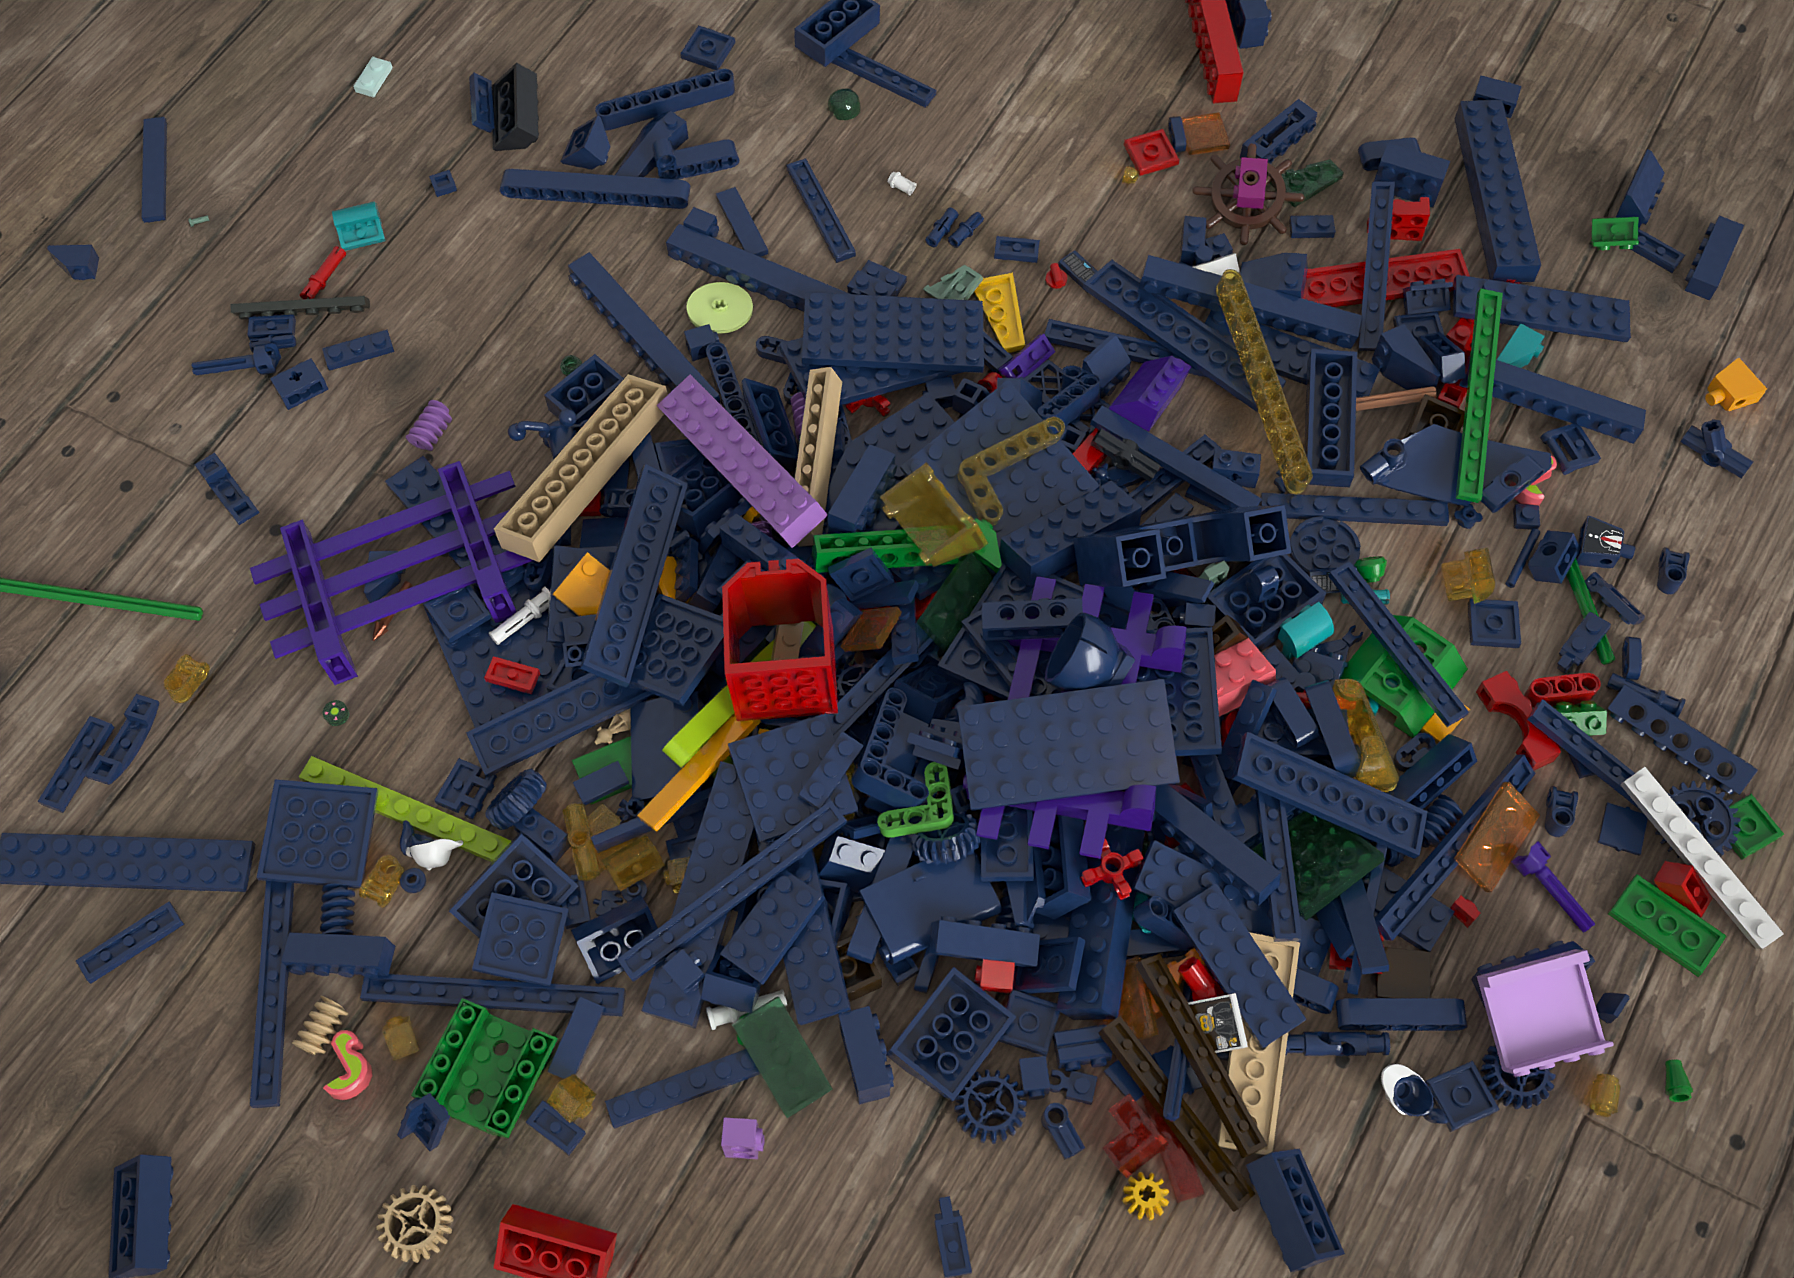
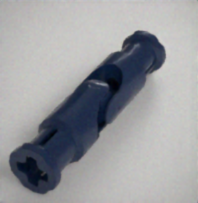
M1303 1032L1302 1034H1288L1285 1055L1287 1053H1303L1304 1056H1366L1367 1053L1389 1055L1390 1037L1388 1032H1382L1381 1034H1366L1365 1032Z

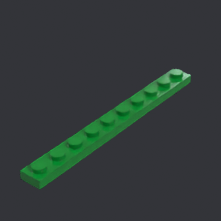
M1481 288L1477 292L1456 489V499L1476 503L1482 500L1503 295L1501 292Z

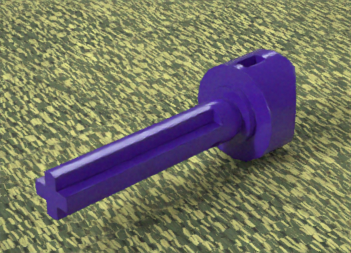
M1539 841L1531 846L1529 855L1517 856L1511 863L1523 877L1535 873L1537 879L1583 933L1595 925L1594 921L1552 871L1545 866L1551 855Z

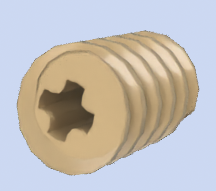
M321 995L320 997L324 1003L316 1002L314 1004L319 1012L311 1011L309 1013L313 1022L304 1021L303 1026L308 1031L298 1032V1036L302 1041L293 1040L292 1042L296 1047L314 1056L316 1053H326L321 1045L322 1043L331 1044L327 1034L335 1035L337 1033L332 1027L333 1024H343L338 1015H348L341 1005Z

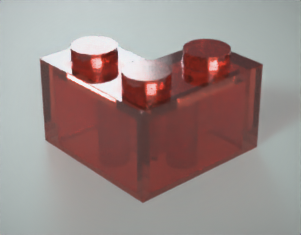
M1130 1093L1108 1110L1123 1129V1132L1103 1147L1108 1157L1126 1178L1169 1145L1168 1141Z

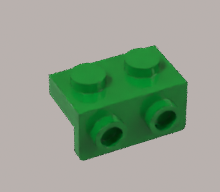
M1638 216L1592 218L1591 245L1596 247V250H1610V246H1619V249H1633V245H1639Z
M1581 701V705L1558 702L1556 706H1552L1588 736L1606 734L1607 711L1597 705L1596 702Z

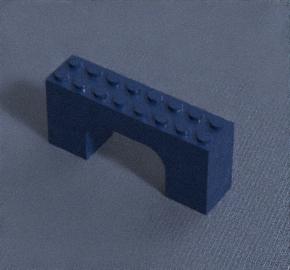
M1285 505L1234 507L1073 538L1080 586L1089 584L1125 587L1165 579L1167 571L1222 561H1255L1291 553Z

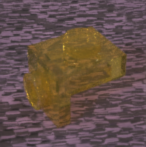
M401 1015L393 1017L386 1021L387 1025L383 1026L382 1033L393 1061L418 1052L420 1049L410 1025L409 1016L404 1018Z

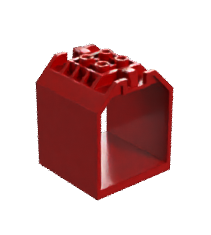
M787 559L786 570H780L779 560L768 561L769 571L762 572L760 562L745 564L722 587L725 677L736 720L748 721L838 713L834 634L826 578L800 559ZM815 621L823 627L824 657L740 663L739 639L752 626L785 625Z

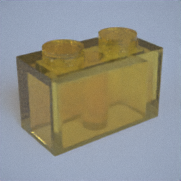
M646 835L601 860L611 880L620 892L665 866L655 845Z

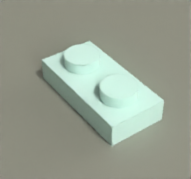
M372 57L354 85L355 92L375 97L393 68L391 62Z

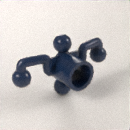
M564 409L559 414V420L549 425L544 422L535 421L514 423L509 426L508 435L513 441H521L526 436V430L539 431V436L543 438L544 445L550 448L554 460L589 419L574 425L577 415L571 409Z

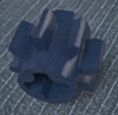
M634 796L628 802L622 799L619 803L620 808L615 813V815L620 816V824L637 818V815L644 809V800L640 801L635 799Z

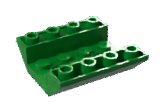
M1393 615L1413 642L1424 649L1425 653L1423 654L1453 690L1468 670L1454 644L1414 617ZM1371 633L1348 661L1349 665L1344 668L1339 688L1347 693L1351 692L1353 695L1357 690H1360L1396 715L1397 719L1393 725L1411 738H1414L1435 712L1375 635ZM1385 680H1395L1398 684V687H1389L1386 684Z
M462 998L411 1096L413 1098H422L430 1093L439 1104H442L447 1109L450 1118L485 1133L509 1138L558 1039L535 1028L529 1031L489 1014L485 1007ZM500 1043H506L509 1046L507 1053L501 1056L496 1055V1046ZM474 1092H483L484 1098L481 1103L476 1105L470 1103V1097Z

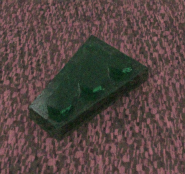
M1330 159L1306 165L1304 169L1296 171L1294 169L1286 170L1284 174H1281L1286 192L1302 193L1305 196L1302 202H1288L1294 208L1341 180L1344 172Z

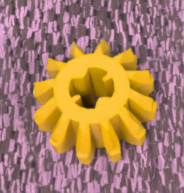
M1143 1172L1138 1173V1180L1131 1176L1128 1179L1130 1186L1123 1187V1192L1128 1195L1123 1198V1203H1132L1127 1210L1128 1213L1131 1214L1135 1210L1139 1211L1137 1214V1219L1139 1220L1146 1213L1149 1221L1153 1220L1154 1212L1161 1216L1164 1212L1161 1206L1164 1207L1169 1204V1201L1164 1198V1196L1168 1195L1169 1190L1166 1188L1160 1189L1164 1180L1159 1179L1155 1183L1153 1181L1154 1173H1150L1147 1179H1145ZM1144 1191L1150 1193L1148 1197L1152 1196L1147 1202L1142 1200L1143 1195L1139 1196Z

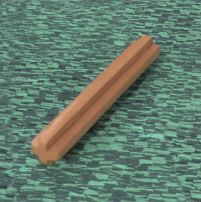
M1431 386L1357 397L1356 411L1420 402L1425 394L1436 398V388Z

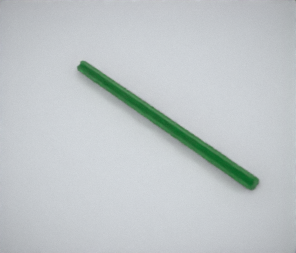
M0 577V592L196 621L201 620L203 615L202 608L198 606Z

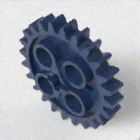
M1692 781L1688 788L1682 782L1679 785V790L1672 786L1669 790L1670 794H1667L1684 812L1716 853L1722 857L1724 855L1723 850L1728 852L1732 848L1730 843L1734 844L1738 840L1733 834H1738L1741 830L1734 826L1741 819L1733 817L1738 811V808L1730 809L1729 807L1733 800L1724 801L1725 792L1723 791L1717 795L1715 793L1716 786L1708 790L1706 789L1705 782L1700 787H1697L1695 781ZM1703 802L1707 804L1710 811L1702 810L1698 803ZM1694 818L1695 821H1700L1701 824L1699 825L1698 822L1693 823L1692 819ZM1708 826H1715L1719 831V835L1712 834ZM1657 830L1655 835H1661V833ZM1663 838L1660 843L1665 844L1668 842ZM1669 846L1667 851L1671 852L1674 849L1671 846Z

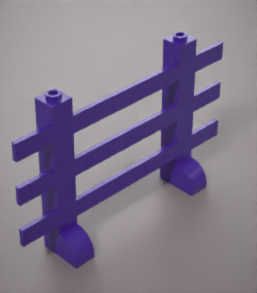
M460 461L448 464L438 469L446 495L315 544L303 519L281 527L280 530L287 554L251 567V575L256 585L292 571L298 590L261 603V611L264 620L268 621L303 607L308 627L270 641L274 657L277 659L314 644L318 661L333 684H340L358 677L352 658L343 642L342 633L476 582L495 623L513 616L517 610L502 572L534 560L511 551L495 555L489 537L496 534L494 528L509 510L482 520L476 503L516 487L510 471L470 485ZM453 512L458 526L457 530L324 579L320 560L445 513ZM465 546L471 565L335 616L330 599L331 596Z
M1036 577L1031 601L1042 598L1052 600L1056 579ZM1085 584L1082 596L1083 613L1099 618L1105 587ZM1134 592L1126 630L1111 627L1117 643L1127 647L1135 658V662L1121 685L1136 683L1139 666L1181 673L1185 654L1187 627L1165 626L1160 628L1156 634L1146 633L1154 594ZM1030 616V617H1028V618H1029V619H1035V618H1037V617H1036V616ZM1059 638L1007 640L1010 645L1020 647L1008 700L1030 697L1040 650L1052 652ZM965 774L963 789H966L967 798L969 799L967 776ZM1132 785L1124 792L1115 791L1009 806L1035 811L1028 846L1049 849L1056 815L1086 820L1080 855L1101 859L1108 824L1151 831L1155 811L1156 786ZM1005 806L982 809L976 835L997 840Z

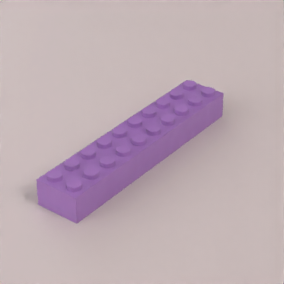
M691 374L656 405L792 548L828 516L818 502Z

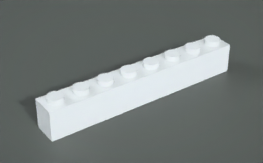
M1646 767L1620 784L1684 863L1694 867L1709 893L1756 950L1764 949L1784 934Z

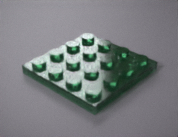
M1303 811L1288 822L1299 916L1304 920H1308L1385 861L1384 854L1358 834L1311 813ZM1260 843L1252 851L1264 859L1262 843Z

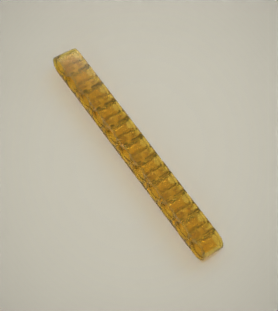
M1228 269L1223 272L1216 286V292L1284 485L1290 493L1301 494L1311 482L1313 474L1242 276L1236 270Z

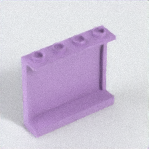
M1575 949L1477 976L1503 1071L1513 1073L1514 1076H1524L1530 1074V1069L1532 1068L1549 1069L1555 1067V1062L1557 1061L1574 1062L1580 1059L1579 1055L1586 1053L1590 1056L1599 1055L1605 1052L1604 1048L1614 1046L1613 1042L1604 1039L1583 964L1590 961L1587 950Z

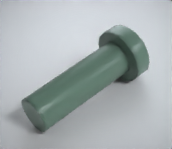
M207 215L195 219L188 218L190 226L193 227L194 224L209 221Z

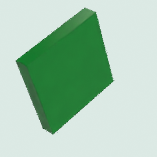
M1752 793L1729 806L1730 809L1738 808L1733 817L1741 819L1738 824L1734 825L1741 829L1738 834H1733L1738 840L1734 844L1730 843L1732 849L1741 860L1784 835Z

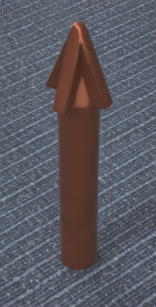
M404 581L398 592L409 589L413 585L408 581ZM395 614L380 619L379 623L375 621L372 641L377 640L389 631L386 628Z

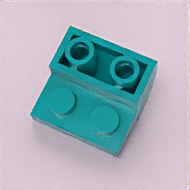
M376 201L332 211L340 245L345 251L386 241Z
M1320 602L1313 606L1307 605L1299 612L1298 616L1293 619L1289 617L1280 625L1281 629L1278 639L1283 643L1281 653L1288 661L1294 657L1297 659L1334 634L1332 619Z

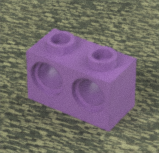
M724 1118L721 1146L725 1157L758 1159V1151H763L764 1135L763 1128H759L756 1119Z

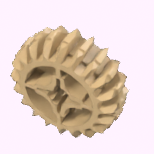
M412 1185L408 1194L404 1188H401V1197L398 1198L394 1194L390 1196L393 1201L391 1206L387 1203L383 1204L382 1207L387 1210V1213L378 1214V1218L384 1221V1223L376 1226L379 1232H384L378 1239L380 1242H386L383 1249L387 1252L392 1250L391 1256L395 1259L401 1255V1260L408 1262L410 1257H412V1260L416 1263L419 1262L420 1254H422L427 1260L430 1258L429 1250L432 1249L436 1253L440 1251L439 1247L436 1246L439 1241L442 1244L447 1243V1239L443 1237V1234L452 1232L450 1227L445 1226V1224L453 1222V1217L446 1215L451 1211V1207L444 1205L446 1198L443 1195L437 1197L438 1191L436 1189H432L429 1192L428 1187L423 1185L418 1192V1188ZM422 1202L421 1205H417L410 1212L403 1211L405 1207L413 1203ZM431 1207H433L436 1216L434 1229L427 1224ZM397 1218L402 1222L399 1240H397L394 1230ZM406 1218L410 1219L411 1221H419V1224L422 1225L425 1229L416 1226H411V1223H409L406 1220ZM420 1235L428 1237L421 1243L408 1245L409 1242H413Z

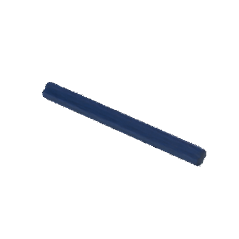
M1185 981L1183 995L1187 1003L1194 1002L1192 989ZM1176 1038L1163 1111L1164 1118L1170 1121H1175L1180 1115L1188 1059Z

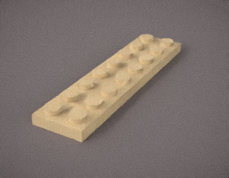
M1250 933L1293 998L1300 942H1274L1273 937ZM1243 1023L1248 1047L1230 1050L1227 1074L1268 1145L1254 1154L1265 1156L1273 1152L1288 1032L1265 1048L1260 1049ZM1220 1119L1217 1144L1222 1148L1237 1150Z

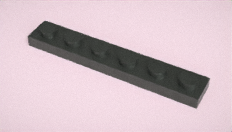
M365 296L237 303L231 304V313L239 316V319H249L253 315L275 316V314H294V316H297L299 312H305L306 315H319V311H328L329 314L342 313L341 310L349 309L352 313L364 312V309L370 308V299Z

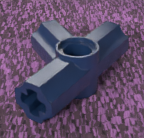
M1712 419L1711 421L1704 422L1701 430L1692 425L1680 441L1701 454L1702 460L1707 465L1712 467L1721 466L1741 479L1754 462L1732 449V444L1726 439L1724 426L1720 420Z

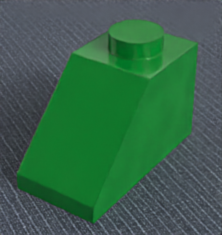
M975 518L960 539L961 549L997 573L1002 563L996 532L992 530L993 526L983 519L980 521Z

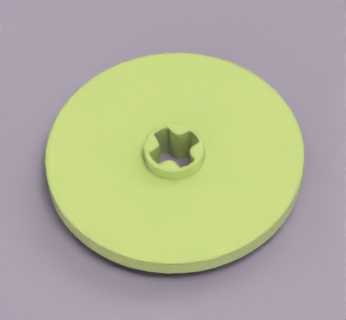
M726 282L703 285L696 289L687 301V314L690 321L696 327L710 324L712 332L716 331L717 334L729 333L740 329L750 320L753 313V303L750 295L743 288Z

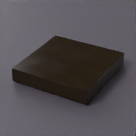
M1384 947L1389 963V971L1382 972V974L1376 973V998H1430V952Z

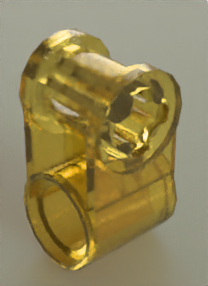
M188 654L181 656L176 666L164 680V687L171 699L176 703L187 702L208 676L210 666L205 662L199 663L193 660Z
M391 855L381 857L368 878L363 882L359 896L377 902L378 906L382 908L388 905L400 884L401 875L405 872L400 862ZM390 866H395L392 873L385 874Z

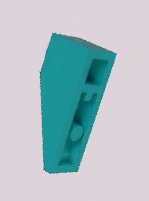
M1520 324L1497 360L1522 368L1528 365L1533 357H1539L1544 348L1541 343L1545 336Z

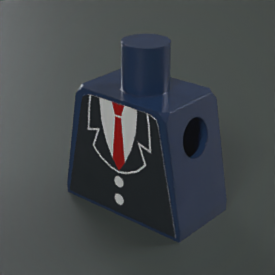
M1587 516L1580 528L1578 539L1580 550L1575 559L1578 565L1614 568L1620 557L1630 560L1633 558L1635 546L1623 543L1624 530L1592 516Z

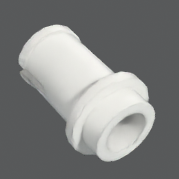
M892 172L888 179L890 187H896L909 196L916 188V183L901 176L900 172Z

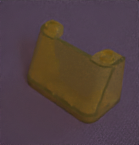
M927 462L880 496L885 504L882 507L883 511L889 519L894 517L921 550L918 555L926 565L931 563L933 566H937L981 550L989 544L976 521L971 515L966 514L949 494L943 483L936 478L933 469Z
M1353 679L1335 680L1332 688L1340 709H1347L1349 733L1354 735L1362 755L1357 775L1353 779L1383 792L1393 791L1397 786L1399 774L1362 685Z

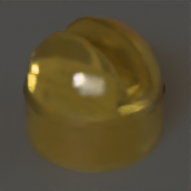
M1126 166L1122 182L1126 184L1135 183L1138 180V171L1131 166Z

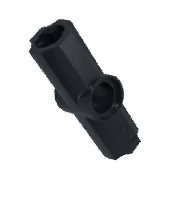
M1102 427L1097 431L1090 443L1091 446L1111 457L1112 463L1116 468L1121 470L1130 469L1149 482L1160 467L1159 463L1139 451L1137 443L1130 439L1121 440Z

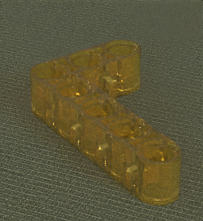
M1048 418L961 462L957 476L980 521L983 519L992 526H995L1003 515V507L987 477L1057 443L1065 431L1064 422L1060 418ZM1054 426L1059 433L1055 435L1050 434L1047 427ZM1029 436L1034 437L1038 444L1031 445L1027 442L1026 438ZM1013 447L1017 454L1009 455L1006 453L1005 448ZM992 457L996 464L989 466L985 463L984 459ZM970 467L975 471V475L967 476L964 474L963 469ZM982 488L986 492V496L978 497L974 490ZM993 509L997 512V517L989 518L985 511Z

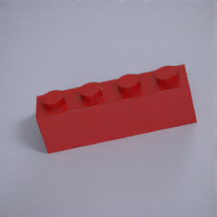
M512 1204L500 1222L494 1269L525 1278H606L614 1255L617 1233Z

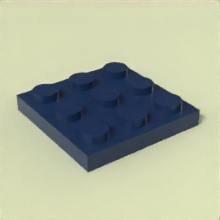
M491 892L472 971L550 987L569 909Z

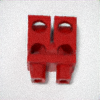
M1420 197L1419 202H1405L1401 199L1393 201L1391 239L1422 241L1425 227L1430 217L1429 197ZM1369 218L1367 220V233L1369 228Z

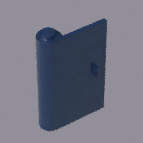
M975 853L966 855V859L960 858L957 862H948L947 865L945 863L935 865L934 862L927 864L926 861H922L859 891L882 937L881 947L878 948L879 954L884 962L888 961L891 965L928 948L930 945L932 922L941 920V916L955 917L958 923L966 924V920L982 922L1001 913L1000 901L990 882L981 881V865Z

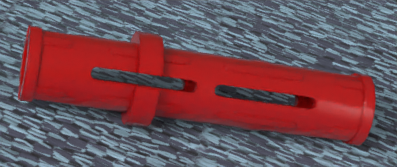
M334 246L317 272L309 277V283L300 293V297L303 300L307 298L314 299L319 291L326 287L327 280L346 256L344 249L340 248L337 251L339 246Z

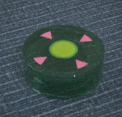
M331 701L323 708V717L332 726L342 725L349 717V710L342 701Z

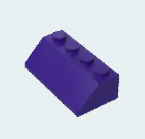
M1173 356L1144 362L1109 409L1149 432L1182 387L1191 366Z

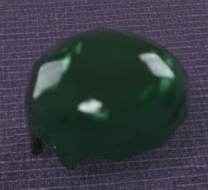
M848 88L838 89L828 99L829 110L834 113L838 120H849L855 118L860 113V100L853 90Z

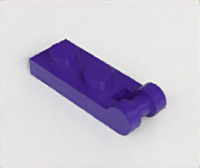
M1039 334L998 370L1006 378H1025L1056 351L1045 334ZM1014 368H1015V369L1017 370V372H1018L1017 375H1014V373H1013V371H1012Z

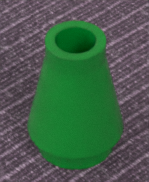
M1677 1059L1666 1061L1665 1094L1673 1102L1690 1100L1693 1088L1684 1071L1682 1061Z

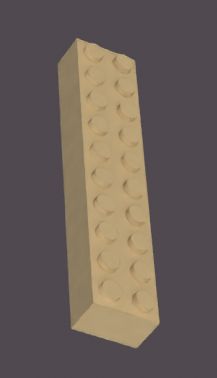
M628 374L496 525L494 531L501 548L540 562L662 418L664 413L656 405L668 395L666 386Z

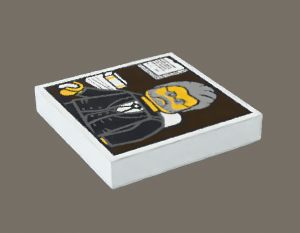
M1236 993L1188 1002L1216 1053L1248 1047Z

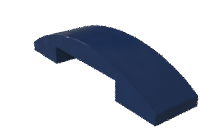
M215 453L194 464L238 525L260 513Z
M139 694L135 695L124 713L127 718L105 755L97 756L85 775L87 778L110 785L127 769L139 752L152 727L159 707L158 700Z

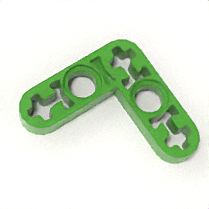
M932 762L925 768V783L929 790L927 805L886 811L879 816L877 823L883 836L897 837L948 828L953 823L950 779L945 765ZM936 772H940V782H935L934 776ZM937 791H943L946 793L945 796L940 799H935L932 797L933 794ZM938 808H943V818H939ZM914 816L922 817V820L917 824L909 823V820ZM901 819L904 820L905 825H901ZM888 822H892V826L887 827Z

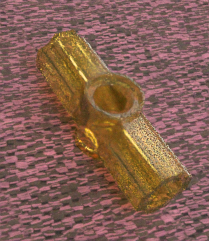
M577 803L567 805L562 811L578 879L585 881L596 879L601 874L595 846L591 839L592 836L584 804ZM586 839L585 843L581 845L576 844L579 840Z

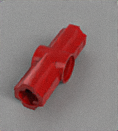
M1195 956L1188 958L1179 966L1178 972L1192 989L1193 1001L1225 995L1217 981L1211 977L1200 960L1195 958Z

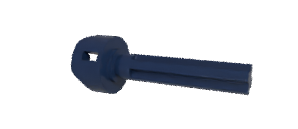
M276 344L255 345L253 354L193 362L191 364L192 372L195 375L256 367L261 375L276 373V367L281 359V354Z

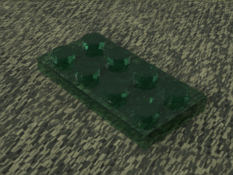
M971 551L964 552L917 621L919 626L944 653H946L961 630V621L970 616L994 578Z
M778 996L732 1024L786 1118H789L833 1090Z

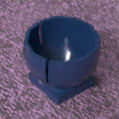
M1079 613L1071 620V623L1068 624L1059 637L1048 661L1045 681L1055 689L1063 692L1121 685L1135 662V658L1127 647L1117 643L1111 627L1096 616L1088 613Z

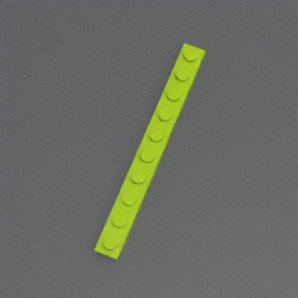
M311 756L299 775L300 780L303 782L377 788L376 813L403 824L404 820H407L415 830L436 839H448L455 842L462 840L463 845L457 848L490 862L511 842L509 839Z

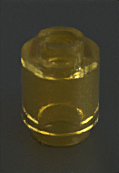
M1598 1074L1596 1076V1080L1592 1084L1589 1105L1595 1114L1610 1117L1611 1114L1618 1112L1621 1091L1619 1079L1608 1074Z

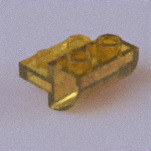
M1488 547L1464 552L1465 559L1442 564L1448 601L1473 597L1475 604L1487 599L1493 593L1495 579Z

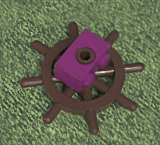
M1254 143L1248 146L1247 158L1242 157L1227 165L1218 155H1212L1210 158L1211 162L1220 170L1214 179L1212 187L1195 186L1192 189L1194 195L1211 196L1216 214L1206 221V229H1211L1222 220L1234 228L1241 229V245L1248 244L1249 230L1264 227L1269 223L1280 234L1286 233V227L1277 218L1282 210L1284 201L1302 202L1305 198L1302 193L1286 192L1281 174L1291 167L1292 161L1286 159L1275 168L1268 163V159L1256 158L1257 146ZM1228 179L1234 185V189L1222 188V186ZM1271 182L1275 191H1265L1266 185ZM1221 197H1233L1234 200L1225 206ZM1264 200H1275L1269 209L1264 205ZM1238 207H1243L1242 216L1233 213V211ZM1251 208H1256L1261 214L1251 216Z

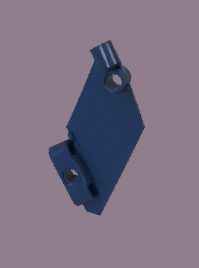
M1433 424L1402 440L1396 438L1389 439L1384 444L1383 449L1360 466L1362 474L1372 485L1378 484L1405 493L1466 507L1472 503L1471 501L1456 499L1462 442L1461 432ZM1488 440L1481 502L1492 513L1500 510L1552 468L1551 453ZM1396 450L1399 454L1390 455L1388 451ZM1505 481H1513L1516 485L1508 486L1505 484Z

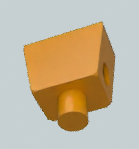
M1737 358L1713 378L1707 387L1709 393L1705 395V399L1710 406L1719 403L1726 411H1732L1758 402L1767 388L1740 358Z

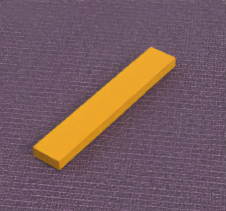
M734 713L637 815L640 820L657 832L719 767L720 762H723L730 755L728 743L745 739L761 720L737 721Z

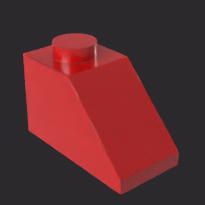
M1665 861L1660 871L1656 874L1654 882L1659 890L1702 918L1712 900V896L1692 865Z

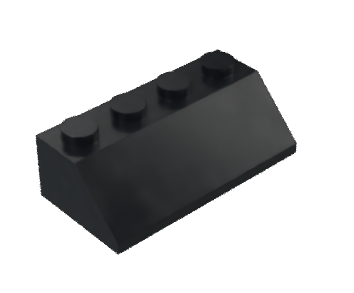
M515 63L492 85L494 129L492 131L493 150L526 149L532 143H535L539 137L537 73L518 63Z

